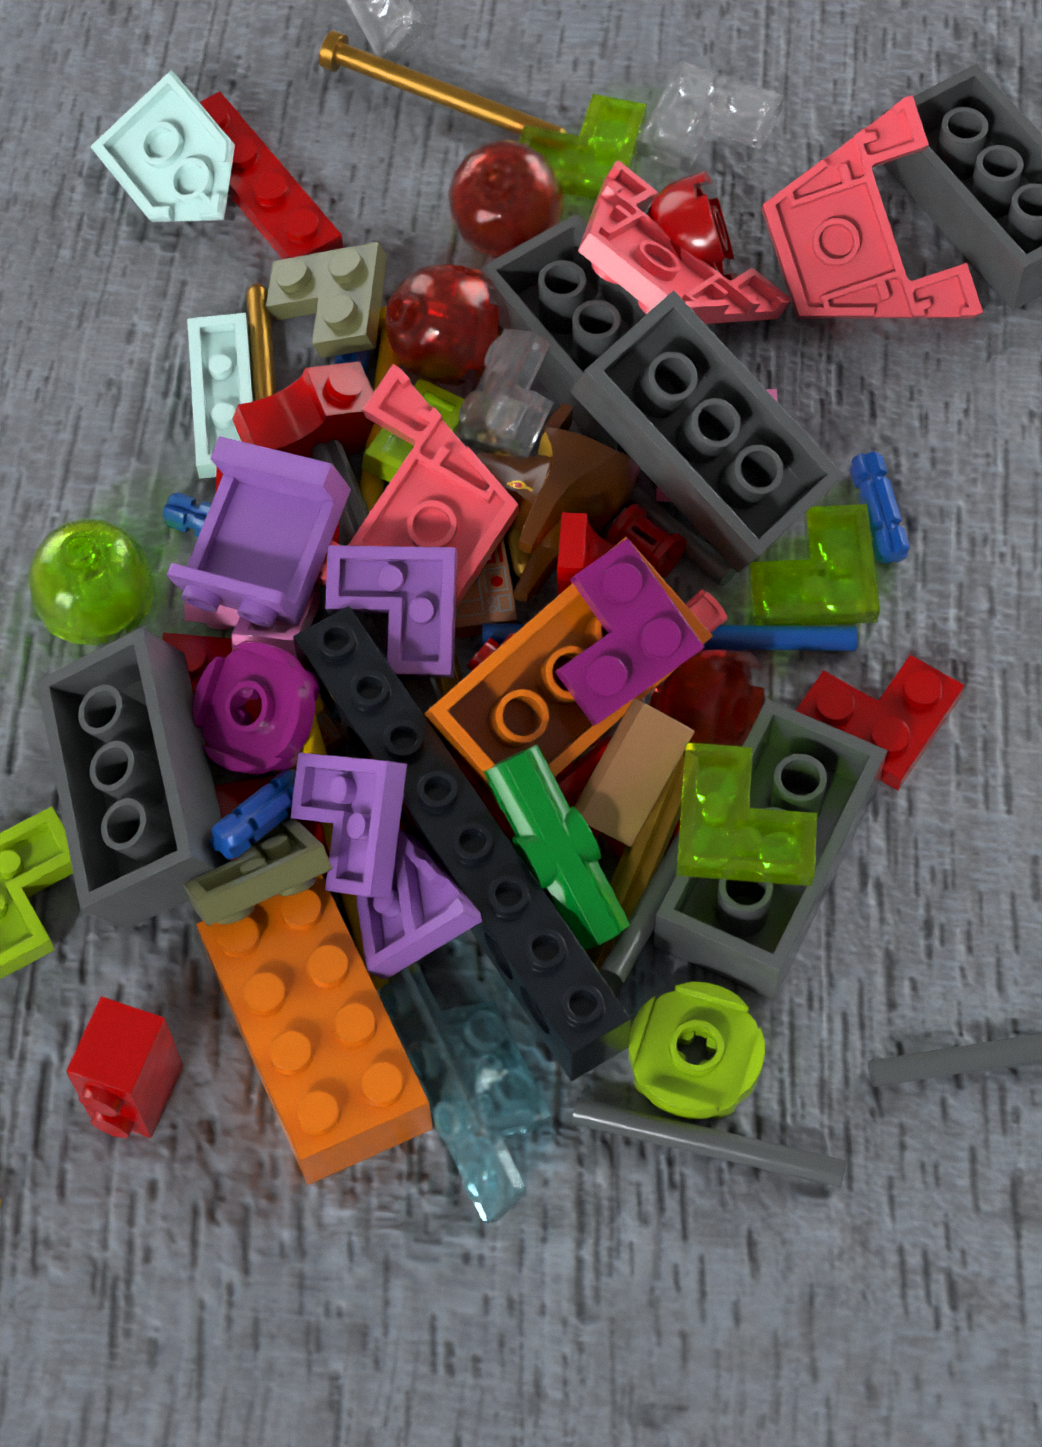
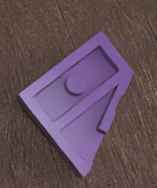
M401 829L398 832L390 899L356 895L367 972L384 980L482 922L481 913L420 840Z

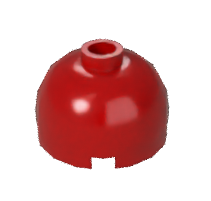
M703 171L667 185L654 197L647 215L671 238L669 242L679 259L681 260L682 247L694 257L709 264L726 279L733 280L736 278L737 273L725 274L724 258L735 260L719 199L718 197L708 199L707 194H704L701 187L712 183L708 173Z

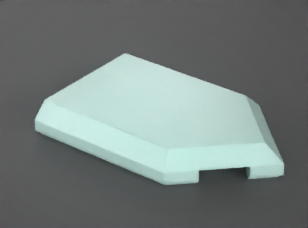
M170 70L90 147L152 222L224 220L235 144L177 75Z

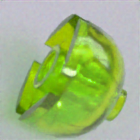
M83 518L64 523L51 531L33 553L28 571V586L35 611L51 634L70 643L98 645L108 642V635L115 634L123 628L128 633L141 623L152 605L155 585L146 553L127 530L105 520Z

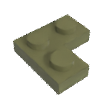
M379 242L273 261L266 308L275 321L316 314L312 345L321 358L375 349L387 255Z
M288 813L289 816L260 840L250 843L251 847L235 860L183 883L192 907L207 926L216 922L219 924L234 923L249 916L254 911L256 904L277 894L290 896L303 892L316 882L317 876L332 870L324 846L296 819L290 818L291 814Z

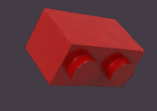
M100 996L67 1067L66 1073L79 1096V1101L83 1104L89 1117H91L90 1123L94 1127L118 1138L126 1139L131 1132L152 1138L183 1068V1063L164 1017Z

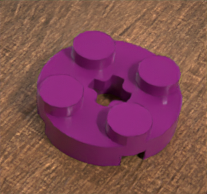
M243 642L235 645L234 647L240 649L232 651L226 658L217 656L206 667L196 687L193 701L194 724L196 727L203 728L204 738L209 745L202 746L215 763L232 771L263 774L272 770L283 771L289 769L296 763L298 754L312 728L315 701L319 695L318 680L313 673L304 669L299 659L285 649L260 642ZM260 696L262 710L260 716L251 724L252 714L245 711L248 699L256 700Z

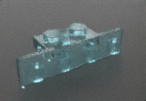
M416 961L387 978V984L377 993L429 1101L436 1130L439 1136L446 1142L462 1176L466 1194L474 1202L485 1224L496 1222L526 1192L525 1184L503 1139L540 1130L552 1115L495 1000L440 1011Z

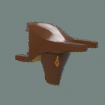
M565 403L559 406L545 425L538 455L529 457L500 456L482 451L476 455L519 505L520 512L512 525L521 532L518 549L531 553V556L514 590V598L526 603L546 584L558 567L562 512L587 514L590 526L595 533H598L609 525L628 504L640 475V467L630 456L587 436L568 431L572 425L574 406Z

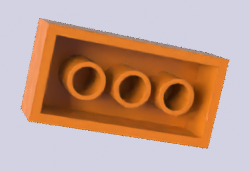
M625 537L624 539H622V540H621L618 544H616L614 547H616L617 545H619L620 543H622L624 540H626L627 537ZM634 546L704 645L713 635ZM573 583L423 714L438 737L497 804L491 786L488 785L483 771L537 744L553 776L556 777L621 719L633 701L632 699L599 724L593 726L555 673L556 670L608 634ZM671 671L669 674L664 676L662 679L657 681L655 684L650 686L648 689L643 691L635 698L641 701L647 694H649L673 671Z
M322 874L317 876L316 882L305 891L290 896L277 894L256 904L254 911L249 916L230 924H219L216 922L210 926H207L204 921L196 923L206 956L307 1186L433 1129L429 1101L330 891L325 890L326 882Z

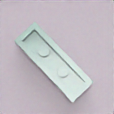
M246 313L187 318L195 454L199 479L216 477L217 466L210 458L217 440L220 436L241 441L232 418L238 404L253 402L249 332Z

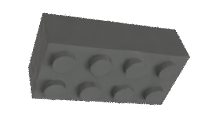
M975 64L913 96L929 146L926 150L884 163L883 165L1014 311L1042 295V133L979 65Z
M576 213L480 267L481 311L490 321L497 323L501 327L502 336L559 404L565 403L574 406L573 420L587 437L628 455L569 390L586 368L647 314L639 307L638 299L619 284H613L601 278L593 270L592 262L578 252L587 224Z
M674 290L586 368L569 390L737 573L758 558L845 476Z
M141 627L37 680L80 910L124 929L133 927L188 901L189 898L183 883L231 862V859H226L220 851H214L209 843L210 838L213 837L212 826L222 818L208 755L202 746H205L202 729L194 724V693L185 654Z
M767 699L656 914L653 946L774 1001L876 792L888 750Z

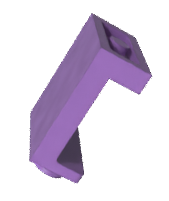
M219 436L210 459L223 473L222 479L187 567L171 563L166 576L183 592L182 600L196 608L217 612L219 605L238 610L239 616L257 625L273 627L277 620L299 626L351 488L332 463Z

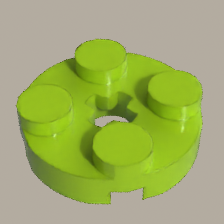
M687 982L675 985V991L664 993L656 1000L655 995L640 1008L632 1023L628 1061L633 1073L635 1088L656 1107L677 1117L686 1119H706L709 1117L721 1119L728 1117L735 1111L738 1104L749 1097L760 1078L765 1057V1039L761 1028L758 1029L756 1021L748 1013L749 1007L732 991L707 982ZM694 1036H701L707 1039L706 1050L714 1053L715 1056L710 1061L702 1060L699 1065L686 1062V1055L677 1051V1046L679 1043L690 1045Z

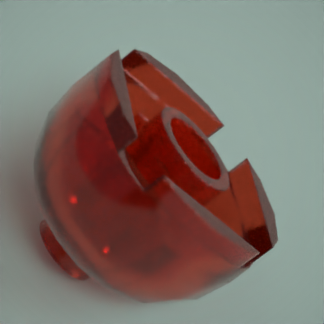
M510 140L485 143L467 154L453 172L448 191L452 221L466 244L475 251L477 249L481 253L491 255L494 259L557 225L559 217L561 216L562 218L565 208L562 184L549 161L529 145Z
M430 264L410 273L395 290L387 304L385 313L388 343L396 359L412 374L427 381L453 386L465 383L466 381L460 379V377L464 376L469 369L479 371L486 363L496 341L500 320L499 306L490 303L489 293L486 288L495 289L492 281L478 270L452 264Z
M730 649L701 650L681 664L653 691L650 701L651 707L695 731L683 754L698 763L699 774L727 777L765 703V687L753 686L750 669L761 671L762 669L759 660L751 652Z

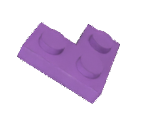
M328 545L325 609L329 613H337L349 606L354 613L389 614L387 662L397 677L454 678L458 562L456 548Z
M309 753L298 754L290 818L334 823L329 856L332 870L327 871L325 890L390 899L407 764Z

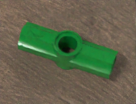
M536 744L483 771L488 785L491 786L498 805L506 815L516 835L512 838L514 848L583 949L587 950L598 946L631 926L625 916L626 913L613 892V888L608 883L598 863L601 859V853L592 831L581 813L574 806L569 807L538 745Z

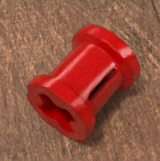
M638 504L631 505L619 515L605 539L610 544L616 545L627 537L663 579L677 565L687 544V540L679 533L670 535L647 519L646 510Z

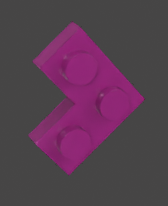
M628 538L570 579L608 634L556 670L555 673L591 724L595 726L705 648Z

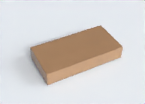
M634 698L574 807L581 813L589 826L631 847L695 731Z

